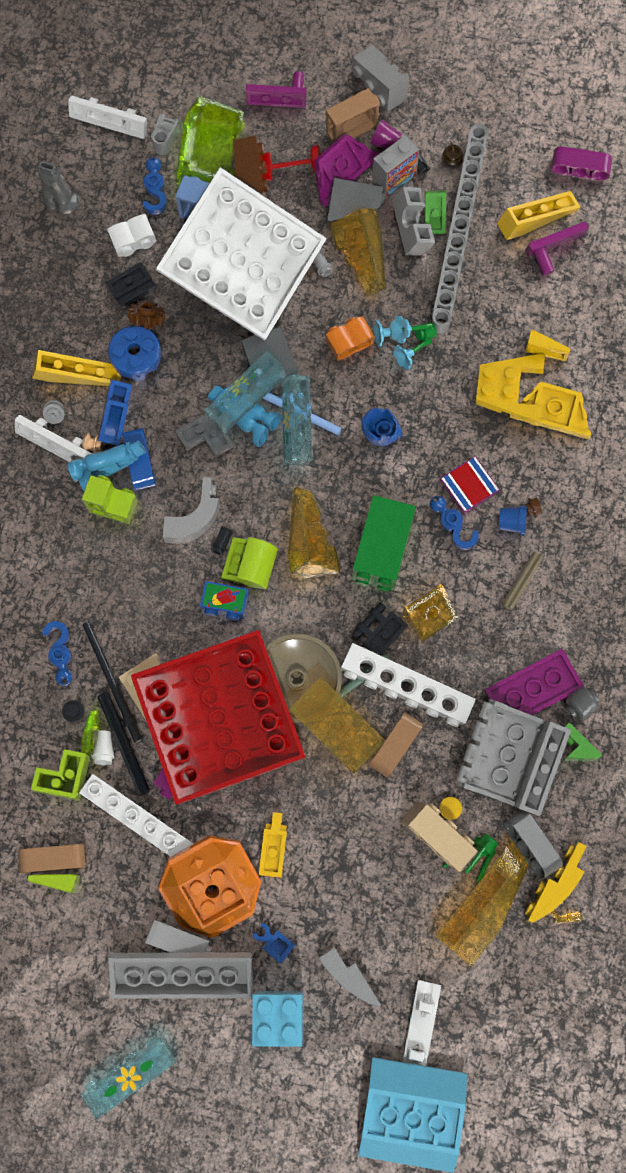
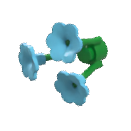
M396 316L395 321L391 322L390 328L383 329L379 320H375V325L373 326L375 343H377L378 347H382L384 337L392 336L393 340H397L398 343H404L406 338H409L410 332L415 331L417 340H421L422 343L408 350L397 345L393 351L399 366L404 367L406 370H409L413 364L411 357L414 356V353L424 346L430 345L432 343L431 339L437 335L436 327L432 322L411 326L408 320L403 319L402 316Z

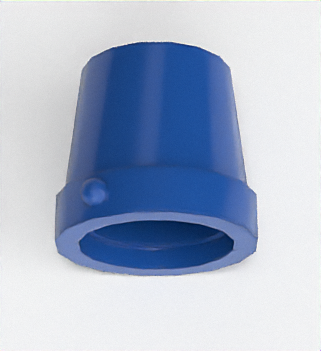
M527 506L500 508L499 530L517 532L520 535L525 534Z

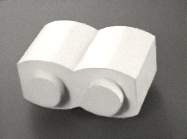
M146 214L135 216L127 222L115 224L107 229L118 257L130 256L137 249H148L156 242Z

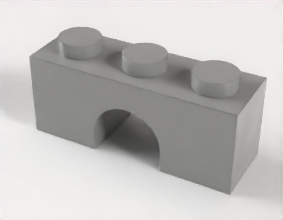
M402 187L392 199V204L405 255L423 256L435 244L431 225L420 224L419 221L420 213L425 207L422 190L418 187Z

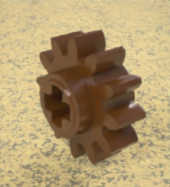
M138 301V305L131 304V308H128L129 322H136V327L142 326L144 329H155L156 325L162 326V322H165L164 308H157V303Z

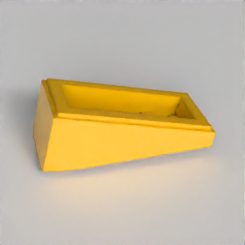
M531 329L525 352L531 354L543 353L545 357L567 361L570 348Z

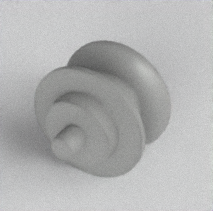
M51 400L44 406L43 417L51 424L60 423L64 418L65 408L61 402Z

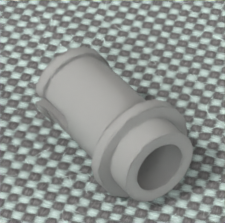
M320 249L313 262L318 269L317 273L322 277H327L333 272V266L331 263H328L323 251Z

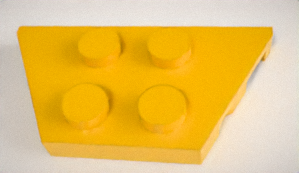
M540 381L533 391L520 403L541 405L539 426L585 439H590L591 437L581 392ZM521 419V420H520V421H524V422H527V423H531L530 421L525 420V419Z

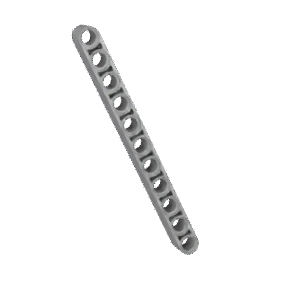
M483 124L473 125L469 133L432 315V323L436 327L437 334L446 333L451 323L488 137V129ZM457 226H461V227H463L464 229H458V228H456V227H457ZM457 244V245H459L460 247H459V248H455V247H453L452 245ZM449 263H454L457 266H450ZM449 281L452 282L453 285H446L444 282ZM446 300L449 304H442L440 301ZM443 319L446 322L438 323L436 320Z

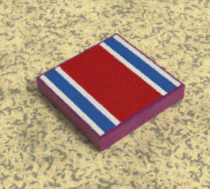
M476 456L440 478V482L463 514L468 513L500 492V489Z

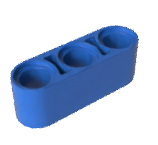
M139 428L122 432L124 444L125 442L133 443L139 440L146 450L145 454L139 456V460L129 465L134 490L156 486L144 429Z

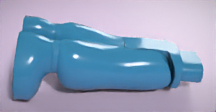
M216 385L208 395V399L214 402L213 405L231 419L245 433L252 432V442L257 447H261L265 443L269 430L274 431L281 422L282 416L279 413L266 412L265 408L261 405L251 402L236 393L233 395V392L229 391L228 388L223 389ZM229 394V398L224 403L220 404L222 399ZM259 420V421H261L264 425L259 424V423H257L256 421Z
M139 440L133 443L125 442V444L115 446L104 452L86 455L83 459L72 460L67 463L72 479L75 482L79 481L85 492L90 475L94 477L102 475L108 478L112 474L128 467L134 461L139 460V456L145 454L146 450Z

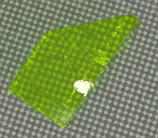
M98 710L90 712L83 731L81 753H86L87 755H93V732L102 731L101 725H99Z

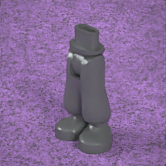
M41 161L38 173L42 183V198L47 208L55 210L58 206V210L62 214L77 210L80 205V199L75 192L70 190L59 168L52 163Z

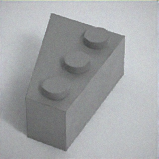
M371 45L353 57L352 71L357 78L363 81L366 89L369 88L372 94L377 95L380 106H383L389 112L407 100L409 76L406 73L401 75L397 71L398 66L387 63V57Z

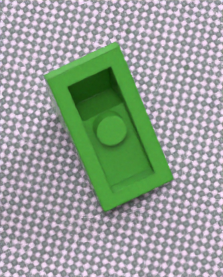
M446 190L425 191L424 224L431 225L433 234H446Z
M570 723L565 726L571 729L566 744L569 746L573 745L575 749L564 761H596L602 756Z

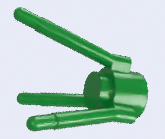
M483 833L481 837L476 836L473 842L475 844L473 847L476 846L477 855L465 869V873L468 874L481 857H486L476 878L477 882L481 881L492 857L496 854L495 848L498 846V843L486 833ZM446 863L442 865L443 868H447L449 866Z

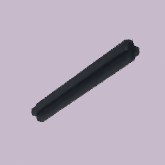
M108 692L101 693L97 697L135 789L139 796H144L150 792L143 772Z

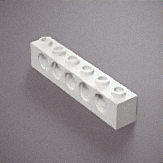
M352 643L341 667L345 677L351 680L361 679L364 681L365 686L374 690L380 688L385 691L384 694L393 699L397 697L405 700V704L410 707L417 708L419 706L426 709V714L435 718L439 715L446 719V723L454 727L463 726L466 723L476 700ZM368 663L372 667V671L370 673H363L360 670V665ZM388 672L392 676V681L389 683L383 682L380 674ZM404 681L411 683L412 691H403L401 683ZM423 691L431 692L433 695L432 701L427 702L423 700L421 693ZM444 700L451 701L453 710L446 711L442 707V702Z
M94 774L91 775L79 792L170 857L193 844Z

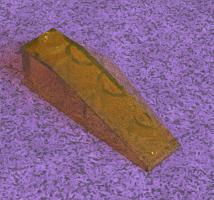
M358 209L330 224L335 244L347 257L345 260L348 265H352L356 272V278L366 294L372 296L386 289L382 232L376 209Z
M295 487L293 492L288 547L290 572L304 578L340 573L337 551L335 547L330 546L327 538L330 534L328 529H324L320 521L322 514L313 492L299 487Z

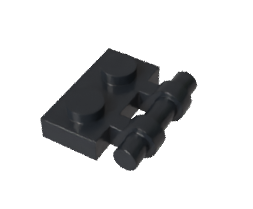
M381 602L375 608L372 607L370 609L369 615L363 622H359L355 626L356 629L351 636L358 640L362 635H365L367 639L362 645L369 651L383 656L408 628V624L392 611L385 617L382 612L386 609V606ZM376 620V621H378L380 624H379V626L372 632V631L369 629V627H370V626L373 624V622Z

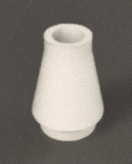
M98 731L92 755L94 763L97 765H110L115 758L110 731Z

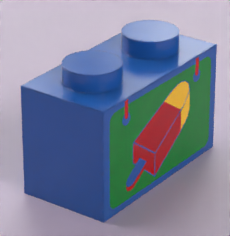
M205 581L200 608L204 611L205 615L217 617V614L225 615L226 619L239 621V618L245 619L250 595L249 589Z

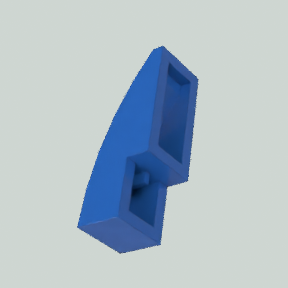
M115 380L109 382L98 441L115 446L120 445L132 385Z

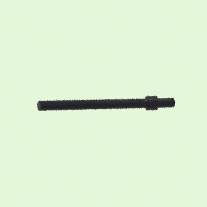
M87 621L82 626L123 716L122 722L125 728H128L134 743H138L143 740L136 726L138 722L135 715L131 714L91 622Z

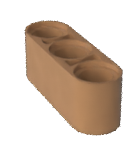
M405 712L369 766L389 778L424 724Z
M84 844L18 850L20 874L86 868Z

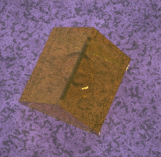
M442 584L404 607L403 616L422 642L458 619Z

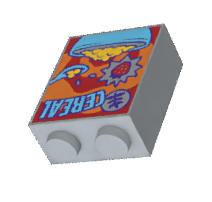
M407 135L374 158L372 185L383 187L382 192H385V198L417 175L419 148Z

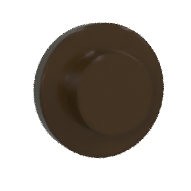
M451 144L444 149L443 159L447 164L456 165L462 161L463 151L458 145Z

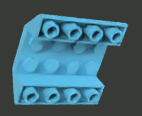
M373 1057L358 1156L454 1173L459 1156L466 1107L467 1073Z

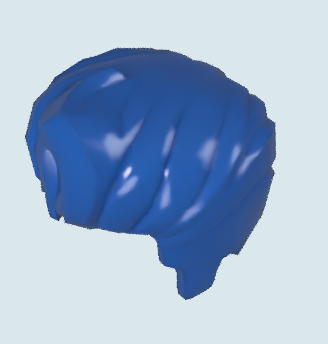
M387 408L370 409L361 419L363 434L373 445L387 446L402 437V429L398 419Z

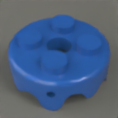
M128 326L119 330L112 337L108 347V356L112 366L120 376L129 377L135 381H142L149 372L157 370L162 350L158 338L152 331L144 329L142 326ZM132 347L140 348L139 353L136 355L129 354V350Z

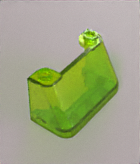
M202 96L197 97L188 109L183 122L175 178L176 183L181 184L184 175L188 177L194 176L201 181L211 183L220 168L236 178V171L231 169L234 152L233 140L244 129L243 111Z

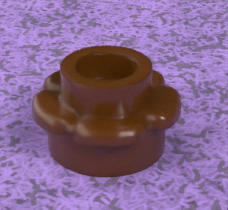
M537 497L533 499L528 498V503L525 504L527 506V513L529 516L533 515L537 518V515L543 513Z

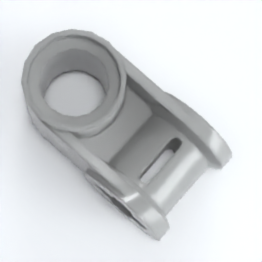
M163 113L159 115L156 126L151 134L153 149L156 154L166 155L171 151L181 129V119L168 118Z

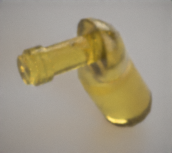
M556 909L551 912L557 919L555 922L559 924L581 922L583 919L582 914L579 912L567 913L562 917L559 916Z

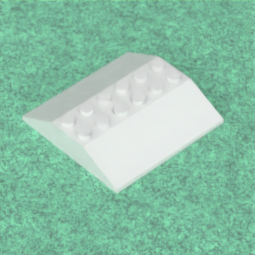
M220 168L157 266L156 271L265 341L327 238Z

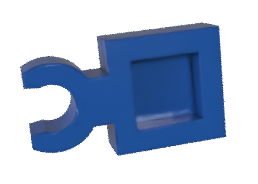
M262 923L261 927L265 929V935L260 937L254 933L253 937L258 941H265L267 944L263 950L281 964L295 947V944L278 930L272 935L269 926Z

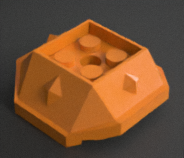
M209 835L167 859L158 883V890L180 928L214 938L253 915L261 880L239 840ZM210 885L217 886L212 892L206 891V888Z

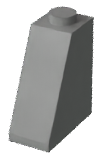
M154 920L145 942L171 953L211 952L213 948L209 946L210 940L160 920Z

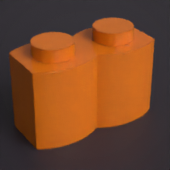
M363 316L358 318L352 317L345 325L340 327L334 326L326 334V342L337 361L343 360L355 352L371 346L375 340V336Z

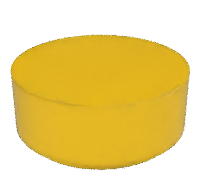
M454 797L443 799L439 805L440 815L446 820L457 819L462 812L461 802Z

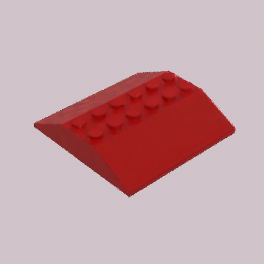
M259 630L130 675L175 805L220 791L306 758Z

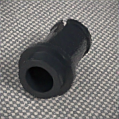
M419 150L417 166L420 176L423 173L426 174L431 169L421 155V150Z
M221 526L215 542L211 543V551L220 556L226 553V547L234 532L227 527Z

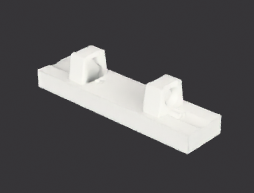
M71 96L68 100L69 117L141 139H145L147 135V118L135 115L136 110L128 109L125 112L99 104V100L92 97L89 100Z
M18 415L14 420L16 434L68 462L83 459L86 455L92 454L82 449V439L76 437L72 442H69L47 430L48 421L41 417L35 423L21 415Z
M417 981L402 1059L404 1063L422 1066L427 1064L441 985Z

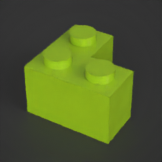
M90 475L82 497V501L90 513L130 524L138 502L133 491L126 488L121 490L115 489L110 479L102 475H98V477Z
M64 749L59 771L36 767L31 790L36 793L80 801L82 795L79 792L84 787L90 756L86 753Z

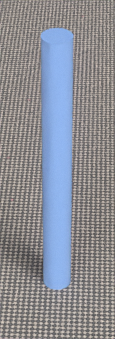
M266 392L263 399L285 410L288 409L289 412L336 435H339L342 430L341 427L288 401L287 407H285V400L272 393Z

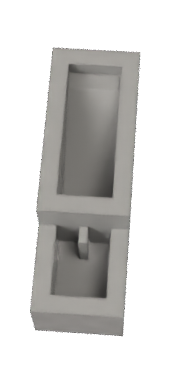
M335 948L319 957L327 971L350 993L375 1007L381 1005L355 963L346 967Z

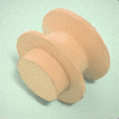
M88 433L83 438L82 449L98 453L102 451L103 442L98 441L99 435L94 439Z

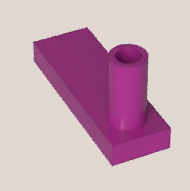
M300 71L294 72L292 87L246 84L247 105L306 108L307 88H304L305 75Z
M584 221L530 242L525 249L527 256L535 255L543 276L555 271L547 250L584 236L589 229L587 222Z

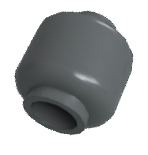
M579 687L566 697L567 706L565 710L571 718L576 717L579 720H585L598 710L600 700L591 688Z

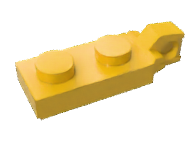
M273 812L272 824L266 823L263 834L259 875L282 878L287 826L281 825L282 813Z

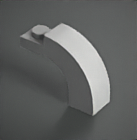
M203 477L201 501L194 512L184 517H164L163 539L165 543L180 544L193 541L205 534L214 524L219 513L220 502L216 498L217 486L213 485L212 477Z

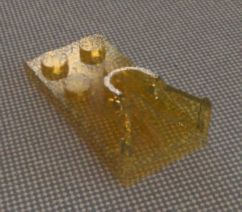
M321 677L288 709L353 774L386 741Z

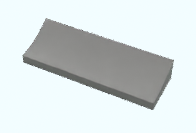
M252 952L109 954L111 999L253 998Z

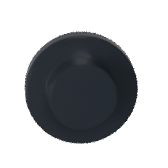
M77 700L68 701L62 708L64 719L71 723L80 721L85 714L84 706Z

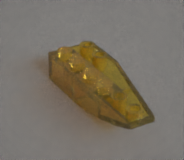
M513 840L510 841L434 936L470 968L501 930L529 867L528 862Z

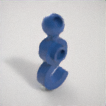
M157 157L149 158L146 161V169L150 173L145 176L143 181L145 190L151 196L160 200L157 205H151L147 201L143 202L144 210L151 215L161 214L167 207L166 196L162 192L165 186L161 174L158 173L161 170L162 164Z
M442 496L432 497L429 503L430 508L434 512H440L442 515L441 525L446 531L453 532L452 541L454 545L461 550L472 549L477 544L479 538L478 531L474 530L472 532L470 541H462L459 537L463 523L461 513L456 509H447L446 500Z
M52 621L44 627L42 634L48 637L55 629H59L62 632L61 637L49 650L48 658L54 666L58 667L55 675L56 682L61 686H66L73 679L72 672L66 667L72 658L70 650L65 646L70 638V632L62 622Z

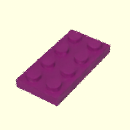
M562 648L484 689V692L489 700L503 703L533 716L565 699L579 687L585 686Z

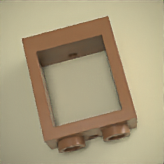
M369 88L326 110V133L332 143L343 134H347L355 139L378 127L380 101L377 95L372 94Z

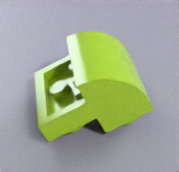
M233 537L221 578L224 581L245 584L247 587L267 589L278 548L266 541L248 537V539Z

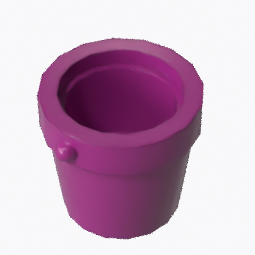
M382 120L370 144L386 150L400 140L403 134L390 126L388 122Z

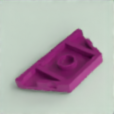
M343 134L314 161L321 206L326 207L328 205L333 178L354 181L373 164L374 158L379 153L373 152L366 145L357 142L353 137Z

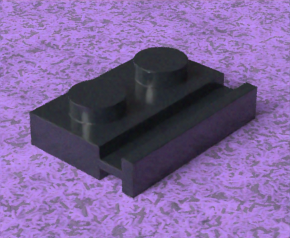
M141 262L105 282L121 309L157 289L156 284Z

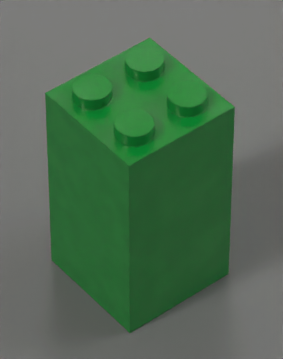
M373 495L353 567L352 580L356 581L357 585L368 587V585L376 586L377 590L382 592L395 590L416 506Z

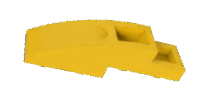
M580 842L575 843L574 846L569 845L564 855L567 858L564 865L554 874L556 881L546 879L545 882L541 881L535 891L538 896L534 903H529L524 913L527 915L525 921L533 923L557 908L571 894L585 872L577 868V865L587 846Z

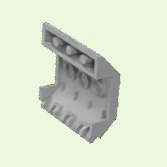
M490 699L488 703L484 702L479 715V717L483 718L482 721H477L471 736V739L475 741L473 744L469 743L463 758L466 761V765L460 766L456 780L460 781L458 786L540 816L571 729L545 721Z

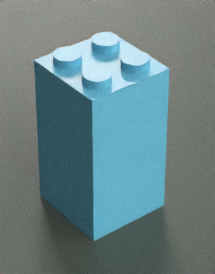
M304 991L255 992L253 994L252 1046L302 1047L304 1041Z

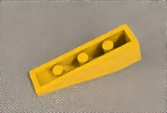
M568 191L507 208L497 222V225L506 240L525 235L580 209V205L572 192Z
M38 350L34 358L32 379L54 383L109 386L111 380L120 382L121 376L112 364Z

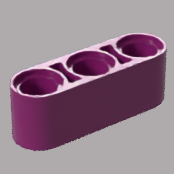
M560 146L554 149L551 170L560 175L604 181L610 178L612 156L603 152Z

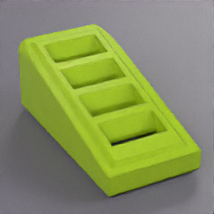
M75 874L29 875L27 880L74 894L76 893L80 876Z

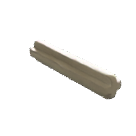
M538 552L532 553L503 601L502 605L508 610H513L540 565L543 556Z

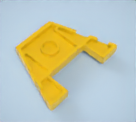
M545 354L480 364L476 404L499 413L502 411L509 413L515 419H525L530 421L531 425L539 426L541 405L519 404L518 398L521 372L543 374Z

